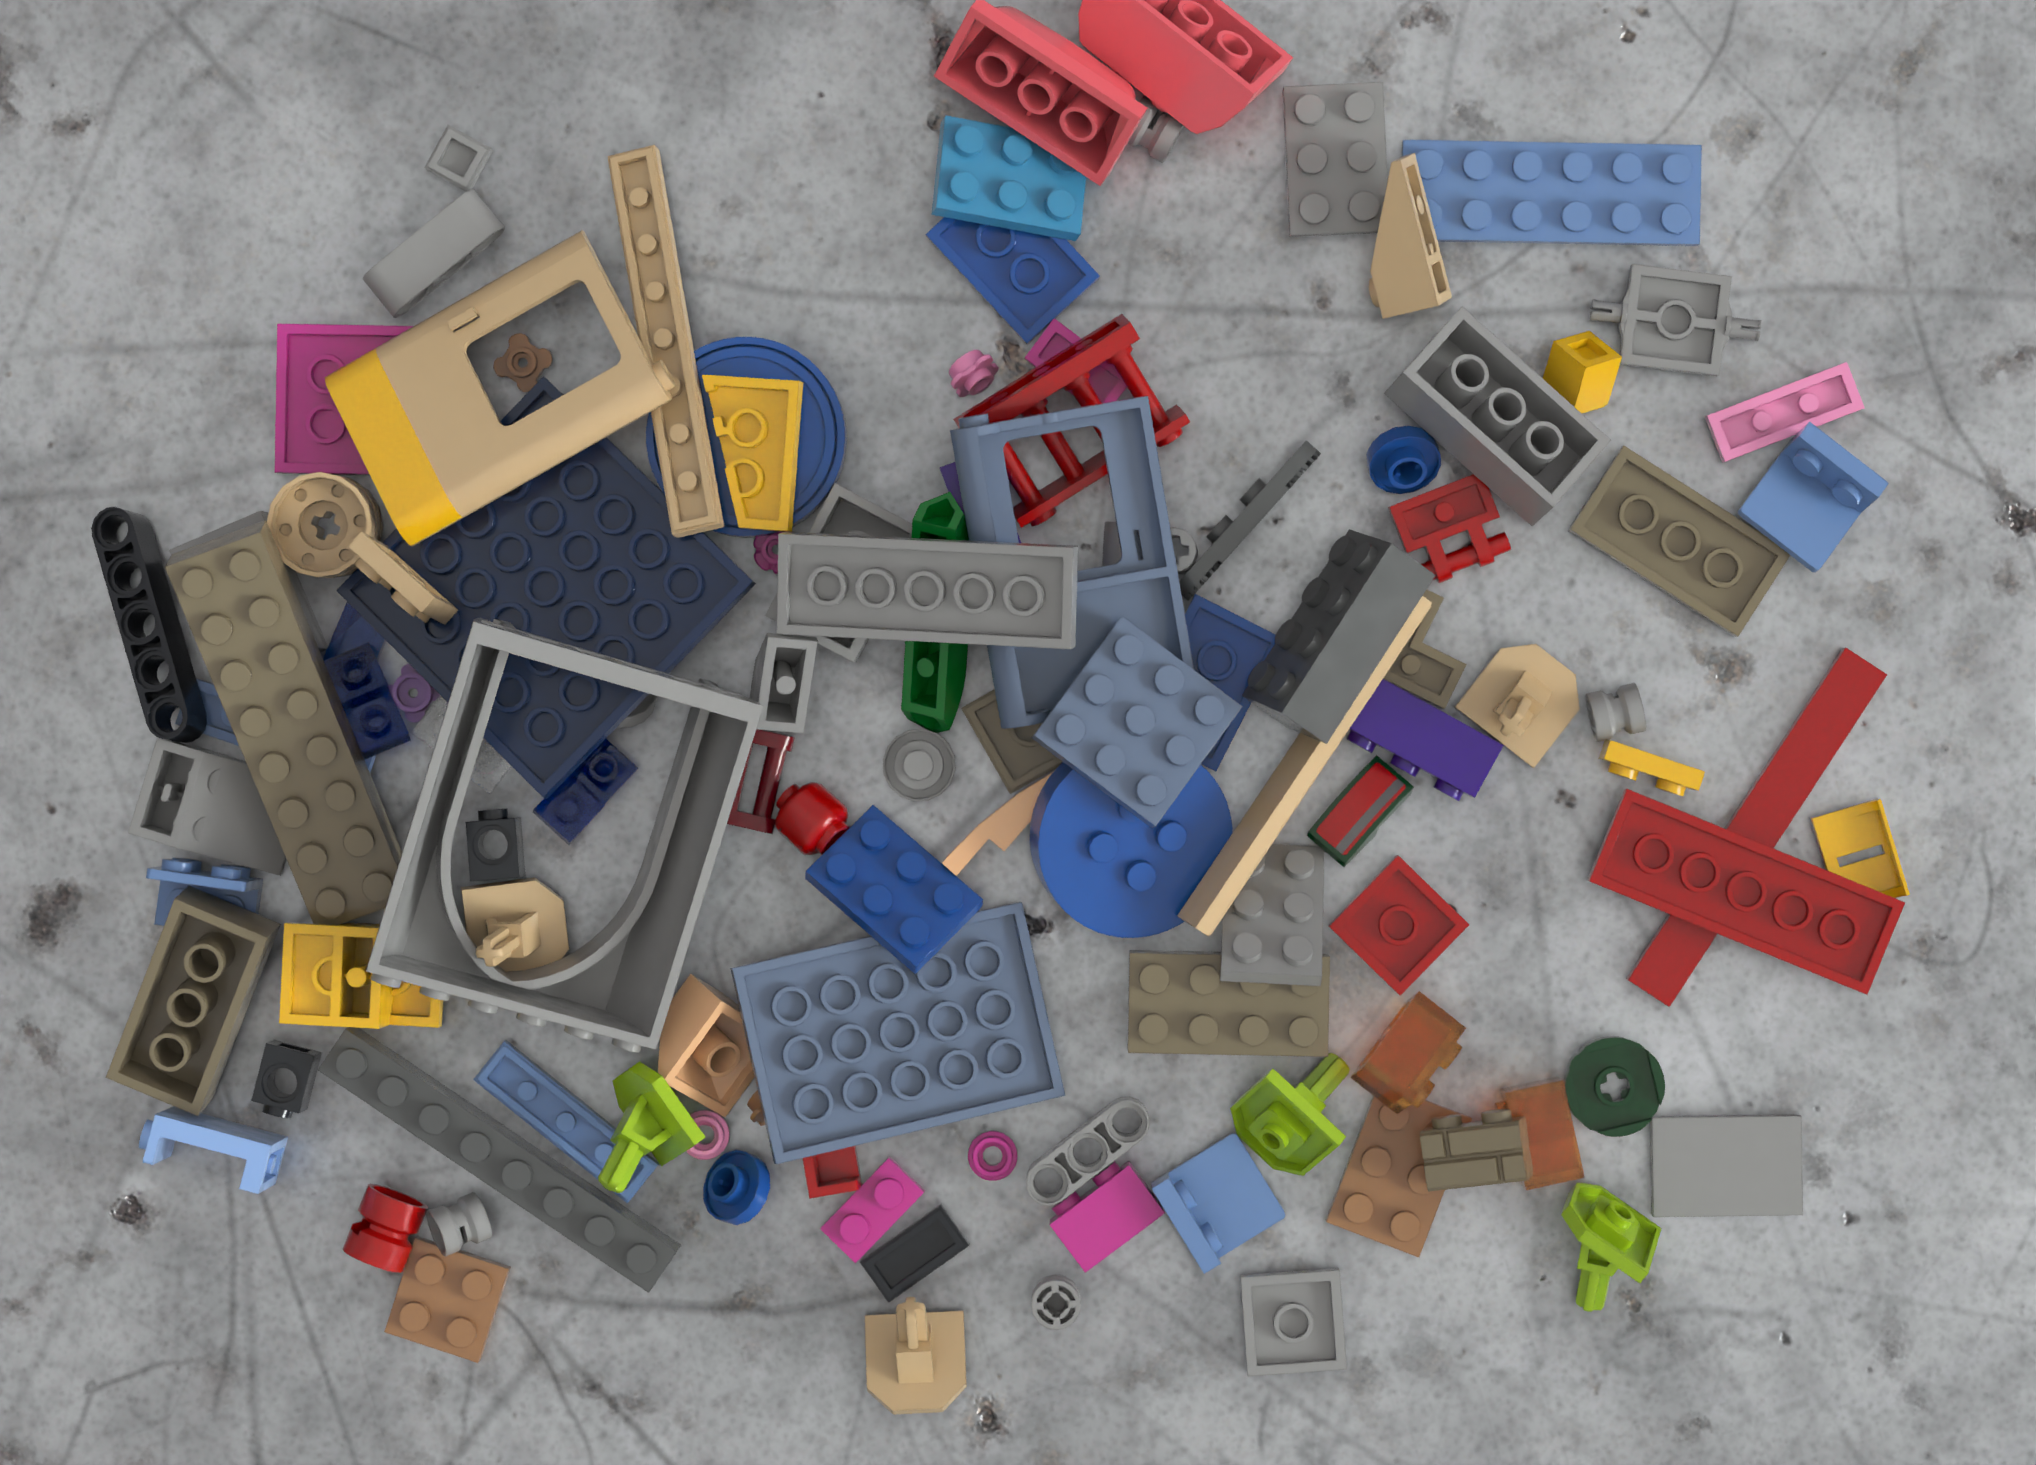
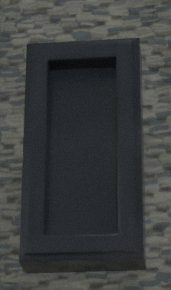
M940 1204L866 1256L860 1263L889 1303L963 1251L970 1243L943 1205Z

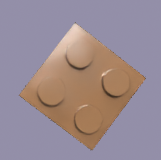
M417 1236L414 1239L413 1248L407 1260L384 1332L478 1363L481 1360L511 1266L462 1250L445 1257L441 1254L434 1241Z

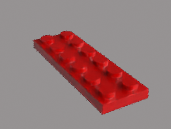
M1624 789L1587 880L1868 995L1905 905V902L1629 789Z

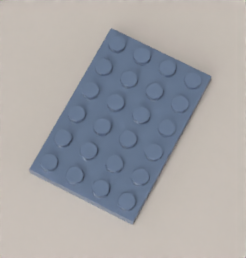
M1022 902L978 911L916 974L872 936L730 968L774 1164L1065 1096Z

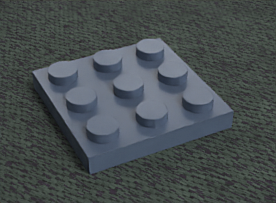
M1122 616L1040 725L1032 739L1149 827L1154 828L1243 706Z

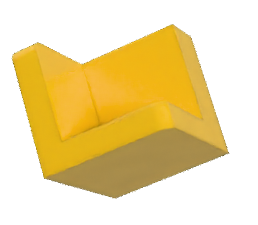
M1591 331L1579 333L1553 341L1543 379L1579 412L1586 413L1605 407L1608 404L1622 356Z

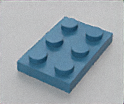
M945 115L940 124L931 215L1076 241L1081 235L1086 177L1011 127Z

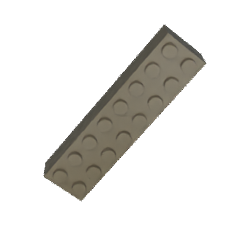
M261 521L172 554L165 569L313 924L340 925L384 909L402 851L267 521Z

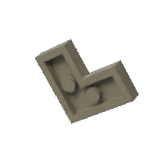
M1426 589L1423 596L1432 602L1431 608L1383 679L1445 709L1467 664L1422 643L1444 597Z

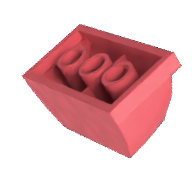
M976 0L972 4L933 76L1099 186L1102 185L1110 174L1148 109L1135 100L1134 89L1126 80L1073 42L1014 7H994L985 0Z
M1082 0L1078 13L1079 41L1108 65L1113 72L1147 96L1157 109L1168 113L1195 134L1223 126L1277 79L1293 59L1290 54L1221 0Z

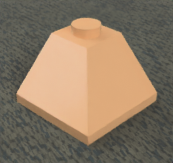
M690 974L673 997L660 1036L658 1073L663 1076L670 1087L723 1117L727 1116L755 1077L739 1005L725 994Z

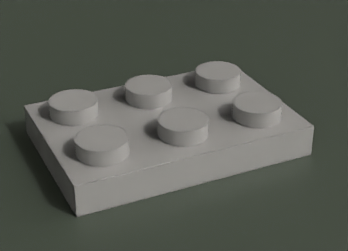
M1383 82L1284 86L1283 103L1289 237L1378 233L1387 187Z
M1272 844L1222 918L1220 981L1321 986L1324 850L1321 847Z

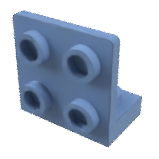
M1809 422L1788 442L1739 508L1738 514L1811 572H1817L1858 516L1879 498L1889 483Z
M176 857L162 859V866L147 868L146 875L148 879L160 880L154 925H165L174 899L188 886L259 914L263 878L250 877L251 868L221 864V866H212L211 871L201 870L202 861Z
M1236 1133L1227 1135L1151 1182V1189L1204 1274L1221 1264L1220 1257L1285 1218V1211Z

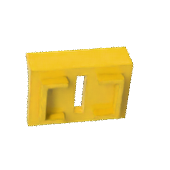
M1873 799L1810 818L1827 871L1893 898L1910 895L1881 799ZM1878 845L1882 847L1883 854L1839 866L1838 857Z

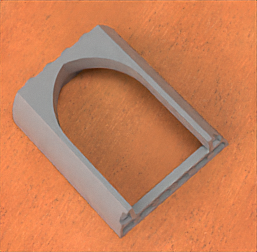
M475 618L470 629L366 968V972L372 973L371 980L395 988H399L402 981L421 986L419 991L421 994L443 1001H448L450 994L469 999L468 1006L486 1013L497 1014L498 1008L517 1012L516 1018L534 1026L545 1027L547 1020L565 1025L564 1031L566 1033L583 1039L592 1040L594 1033L613 1038L612 1045L631 1052H640L642 1046L656 1050L763 705L740 693L717 688L718 684L700 678L699 682L524 632L516 629L510 622L494 619L493 622H490L483 618ZM509 653L690 705L691 708L640 871L631 892L615 917L590 942L558 961L541 967L509 972L504 971L499 966H486L484 958H477L475 953L477 946L468 936L458 915L451 883V850L457 820Z

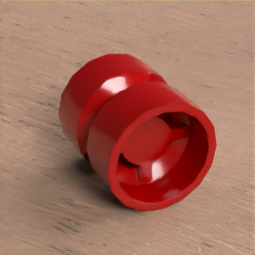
M368 1184L358 1208L363 1219L361 1222L352 1224L343 1246V1251L349 1256L371 1266L396 1273L403 1272L413 1248L412 1244L408 1241V1237L419 1232L428 1206L420 1200L400 1191L377 1184Z

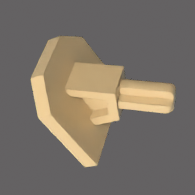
M1537 644L1500 648L1458 701L1455 708L1530 767L1534 768L1580 710L1576 674Z
M535 877L461 887L466 932L477 946L475 952L477 958H484L486 966H499L506 972L527 970L558 961L569 950L564 901L562 897Z
M906 1297L905 1303L896 1306V1314L865 1315L867 1391L893 1415L944 1412L967 1387L964 1311L926 1312L925 1304L916 1302L915 1297Z

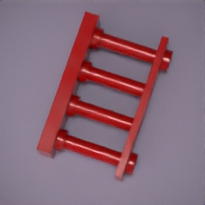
M1120 314L953 419L958 428H960L958 419L963 417L988 414L989 422L992 423L1013 419L1020 414L1022 417L1049 413L1045 407L1048 404L1046 398L1061 388H1064L1065 391L1071 390L1081 407L1101 404L1102 402L1088 381L1091 376L1088 371L1106 361L1107 364L1115 366L1133 398L1148 396L1157 447L1165 446L1176 440L1183 433L1181 428L1190 423L1187 415L1177 404L1167 411L1163 409L1130 354L1133 350L1131 344L1138 341L1140 337L1131 322L1123 314ZM1093 426L1102 441L1100 430ZM1061 431L1040 435L1064 475L1038 490L1010 443H1005L1003 452L1008 480L1022 500V502L1013 507L1015 519L1022 528L1029 523L1031 526H1036L1047 521L1056 513L1055 507L1107 475L1104 450L1080 464Z

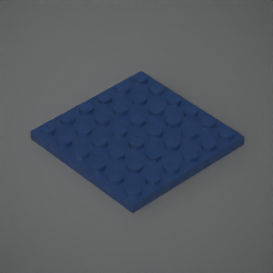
M543 376L500 422L503 426L512 425L563 396V394ZM606 437L413 547L406 543L397 528L383 541L385 545L458 609L445 625L433 618H430L425 623L416 615L414 617L411 616L391 598L396 589L392 587L388 590L382 584H376L358 568L336 591L448 702L475 618H483L490 622H493L494 619L510 622L516 629L669 674L756 583L704 532L680 538L674 537L671 532L665 494ZM509 653L483 738L543 798L548 799L649 694Z

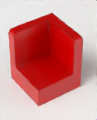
M856 1146L803 1158L809 1199L860 1189L862 1179Z

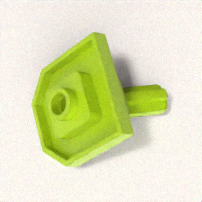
M1328 1053V1057H1324L1302 1082L1294 1086L1289 1084L1272 1068L1238 1098L1230 1108L1238 1137L1273 1169L1304 1176L1334 1151L1346 1138L1321 1113L1326 1107L1324 1101L1349 1074L1350 1069L1346 1062L1337 1055Z
M640 1061L612 1080L618 1106L624 1114L610 1139L615 1146L598 1176V1181L605 1189L616 1193H622L625 1190L640 1159L651 1152L662 1167L706 1138L663 1076Z
M1577 1182L1567 1195L1561 1216L1577 1240L1582 1243L1577 1269H1581L1575 1301L1578 1306L1583 1307L1584 1311L1592 1312L1593 1310H1602L1605 1306L1610 1276L1612 1277L1618 1269L1638 1283L1643 1281L1649 1273L1662 1228L1602 1186Z

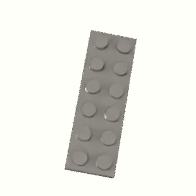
M782 532L778 534L777 634L1073 649L1076 647L1078 546Z

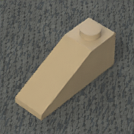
M1415 153L1405 155L1391 162L1370 272L1372 278L1369 280V293L1375 307H1380L1383 319L1436 307L1452 298Z

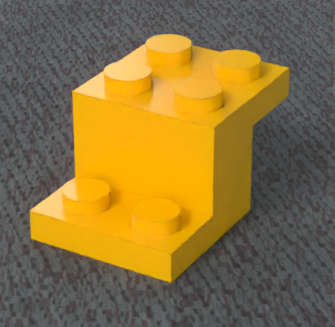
M284 923L279 1024L380 1029L388 1025L439 1028L442 1027L443 1000L421 994L419 992L421 986L402 981L400 987L395 988L371 980L372 973L366 972V968L380 924L345 923L328 925Z

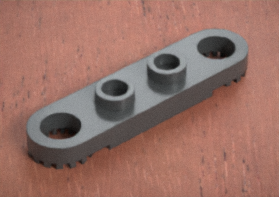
M1307 440L1267 484L1259 478L1240 499L1246 508L1234 521L1225 515L1206 536L1213 544L1179 581L1181 595L1187 601L1192 598L1204 582L1210 578L1301 477L1304 472L1300 469L1302 468L1306 471L1321 453Z

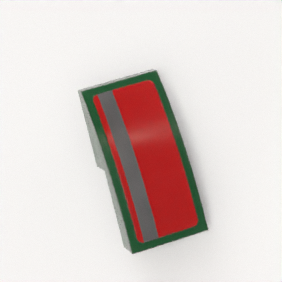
M1376 755L1327 808L1308 831L1307 836L1340 865L1345 867L1376 836L1379 827L1411 795L1414 786Z

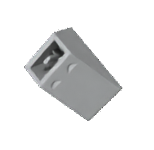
M162 738L156 739L128 833L181 850L281 876L286 857L246 761L188 743Z

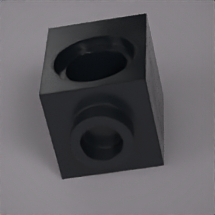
M508 808L478 811L477 821L465 822L470 882L526 876L521 817L508 818ZM491 830L500 831L507 839V851L500 858L490 857L483 847L484 837Z
M278 1040L266 1043L251 1101L264 1104L262 1112L287 1119L292 1118L293 1112L301 1113L307 1110L322 1052ZM279 1068H287L295 1074L297 1087L292 1094H284L276 1088L274 1077Z

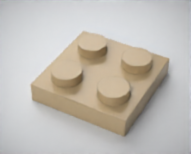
M361 531L349 544L348 547L360 557L354 563L355 566L376 584L380 583L388 590L392 587L396 589L391 598L411 616L414 617L416 615L425 623L430 618H433L445 625L458 611L456 607L384 543Z

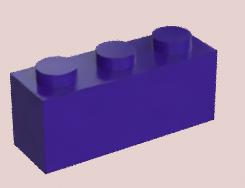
M1382 679L1350 727V732L1346 738L1370 753L1374 751L1376 745L1392 753L1394 756L1390 764L1414 777L1417 776L1420 769L1437 778L1433 787L1457 801H1460L1463 794L1473 798L1476 797L1504 746Z

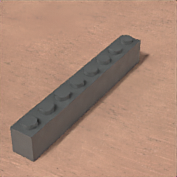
M346 1028L318 1069L328 1078L648 1293L681 1247L680 1243L360 1028Z

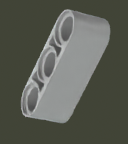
M471 189L455 199L375 264L364 275L363 280L393 318H397L409 311L494 242L504 232L505 226L475 189Z
M1130 1096L1120 1097L1112 1101L1039 1157L1029 1167L1026 1176V1189L1030 1197L1035 1202L1045 1206L1055 1205L1063 1201L1145 1137L1150 1126L1149 1114L1145 1105L1138 1099ZM1122 1108L1135 1109L1141 1116L1140 1127L1132 1133L1125 1134L1119 1132L1114 1127L1112 1121L1115 1113ZM1083 1138L1095 1139L1102 1147L1100 1158L1093 1163L1085 1164L1080 1162L1073 1153L1075 1144ZM1044 1168L1054 1169L1060 1173L1063 1179L1062 1186L1054 1193H1043L1034 1184L1035 1175Z

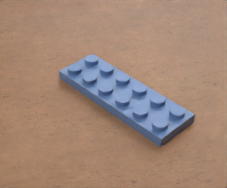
M1452 140L1402 141V157L1412 153L1416 155L1438 242L1698 246L1700 244L1702 145Z

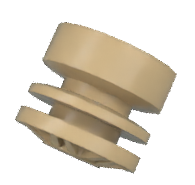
M323 472L300 475L284 485L271 502L267 518V524L283 563L297 573L320 578H336L351 575L357 569L354 563L360 557L348 547L349 544L361 531L381 542L384 528L380 507L368 489L351 478ZM334 513V523L340 526L339 533L337 535L328 534L326 538H323L325 530L318 526L321 518H331Z

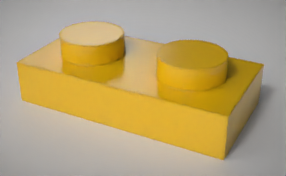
M1604 740L1598 758L1610 762L1608 768L1610 773L1636 781L1640 772L1657 778L1655 788L1679 796H1684L1686 788L1699 791L1705 771L1612 740Z

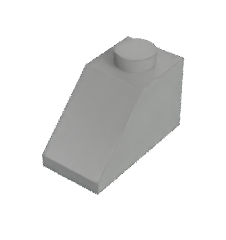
M766 634L755 659L749 697L763 705L757 729L804 733L818 642L816 637Z

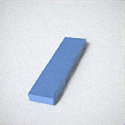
M505 1040L473 1080L598 1180V1176L615 1146L610 1139L616 1128ZM649 1154L643 1156L625 1190L622 1193H614L628 1203L656 1169L659 1162Z

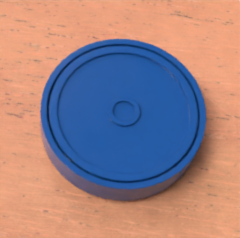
M733 337L715 341L694 351L724 521L723 528L712 531L720 534L747 538L771 535L781 531L742 529L738 527L725 473L726 464L720 439L716 436L712 420L714 418L709 394L705 391L702 375L803 382L792 526L794 527L808 518L824 503L834 483H837L843 468L847 447V429L842 406L836 392L823 373L808 358L789 346L773 340L757 337ZM650 412L646 426L647 454L654 477L665 494Z
M1062 762L1044 784L1035 803L1030 823V850L1036 873L1042 885L1056 903L1074 920L1093 931L1108 936L1139 938L1160 934L1185 922L1177 915L1232 835L1233 828L1226 798L1216 780L1202 765L1193 774L1156 827L1151 828Z

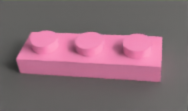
M1845 362L1707 415L1705 419L1721 461L1724 463L1794 436L1809 422L1817 427L1862 410L1865 407L1848 363Z

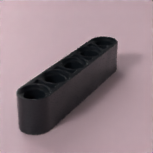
M117 507L105 508L93 520L91 527L92 538L146 724L150 732L158 738L182 743L193 742L200 738L205 731L207 715L152 526L149 520L141 514ZM126 521L128 525L127 536L119 543L116 533L120 524ZM139 567L142 578L139 585L132 589L130 585L131 574ZM153 614L155 627L152 633L146 637L143 627L144 622L149 615ZM166 660L169 666V673L165 681L160 683L157 678L158 667ZM180 707L183 716L182 723L178 729L173 730L171 716L175 709Z

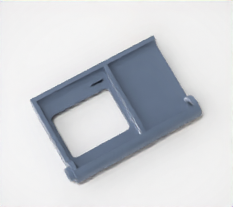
M1148 396L992 423L989 422L988 414L959 418L960 428L950 430L969 541L1019 543L1003 452L1005 443L1013 439L1094 426L1100 430L1121 549V558L1115 564L1077 570L1075 648L1054 649L987 645L1001 728H1017L1043 723L1122 616L1194 670Z

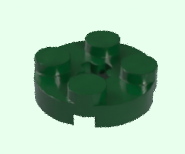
M1619 1036L1601 1037L1585 1044L1569 1059L1563 1083L1566 1103L1572 1114L1588 1129L1610 1137L1627 1136L1643 1129L1652 1120L1651 1118L1657 1112L1659 1104L1661 1105L1665 1095L1664 1075L1657 1059L1641 1044ZM1615 1072L1618 1079H1626L1628 1082V1087L1620 1090L1621 1098L1618 1100H1612L1609 1093H1601L1600 1085L1607 1082L1606 1075Z

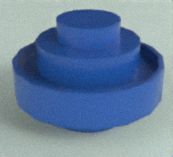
M1414 426L1394 427L1381 433L1371 443L1366 454L1367 467L1373 482L1382 490L1390 493H1411L1427 486L1437 476L1441 467V454L1437 442L1424 429Z
M734 1150L723 1154L710 1168L703 1186V1201L707 1211L715 1219L728 1224L739 1225L749 1222L760 1212L768 1197L770 1173L766 1164L758 1156L746 1151Z

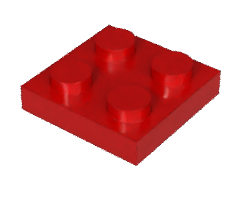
M1396 855L1328 926L1401 996L1469 924L1399 855Z

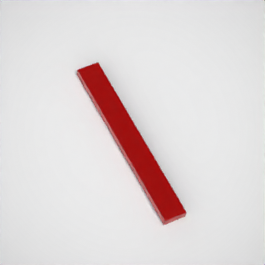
M1842 648L1725 829L1774 849L1887 674L1848 648ZM1668 914L1626 980L1670 1007L1717 936V933Z

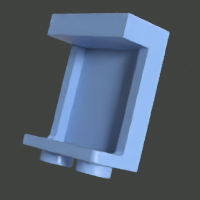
M173 1106L155 1114L153 1121L146 1120L140 1136L139 1148L145 1150L143 1163L150 1165L171 1157L175 1141L246 1159L239 1189L259 1194L276 1184L288 1136L202 1113L196 1116Z

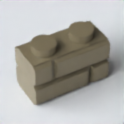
M1498 1109L1482 1112V1121L1462 1123V1116L1460 1114L1432 1118L1433 1127H1426L1420 1132L1428 1192L1528 1181L1533 1176V1166L1525 1116L1512 1117L1511 1109Z

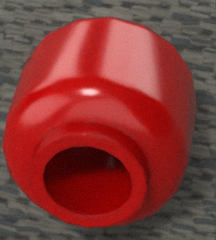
M810 782L801 787L794 784L787 788L776 802V806L780 809L775 820L778 832L804 855H815L817 853L823 855L849 829V826L846 824L848 819L847 808L820 783Z

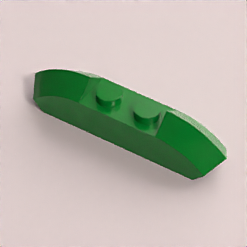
M951 492L920 503L912 520L911 538L969 541L965 515ZM905 641L901 710L908 720L935 733L950 730L963 693L968 644Z

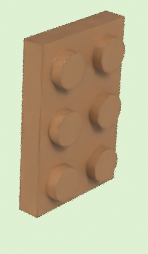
M1378 1082L1325 1219L1326 1222L1413 1256L1420 1257L1445 1191L1428 1192L1420 1132L1426 1127H1433L1432 1118L1460 1114L1462 1116V1123L1471 1122L1472 1118Z

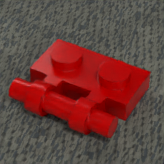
M1474 474L1388 507L1405 553L1407 554L1425 547L1429 561L1421 565L1436 575L1433 580L1437 579L1438 583L1452 579V573L1478 563L1480 567L1493 563L1495 562V556L1511 550L1505 532L1489 538L1486 537L1482 524L1497 519L1500 515L1489 488ZM1466 531L1471 545L1445 554L1440 540Z

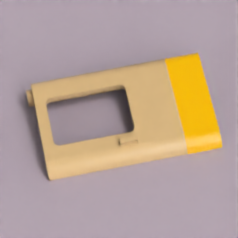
M583 230L325 377L328 391L394 525L406 543L412 547L672 400L669 390L676 386L663 361L660 360L653 363L648 357ZM579 282L584 283L620 352L621 358L619 363L512 425L503 426L467 356V347L475 340Z

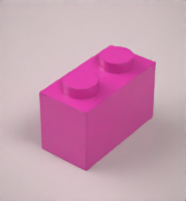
M1116 1161L1112 1162L1091 1178L1096 1184L1081 1197L1075 1191L1052 1207L1056 1215L1050 1219L1049 1225L1085 1273L1165 1214V1210L1159 1200L1129 1161L1119 1167Z

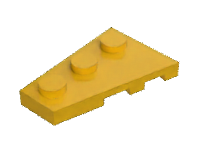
M702 375L705 391L709 394L714 418L712 420L716 436L720 439L726 464L725 473L738 527L742 529L792 532L803 382Z

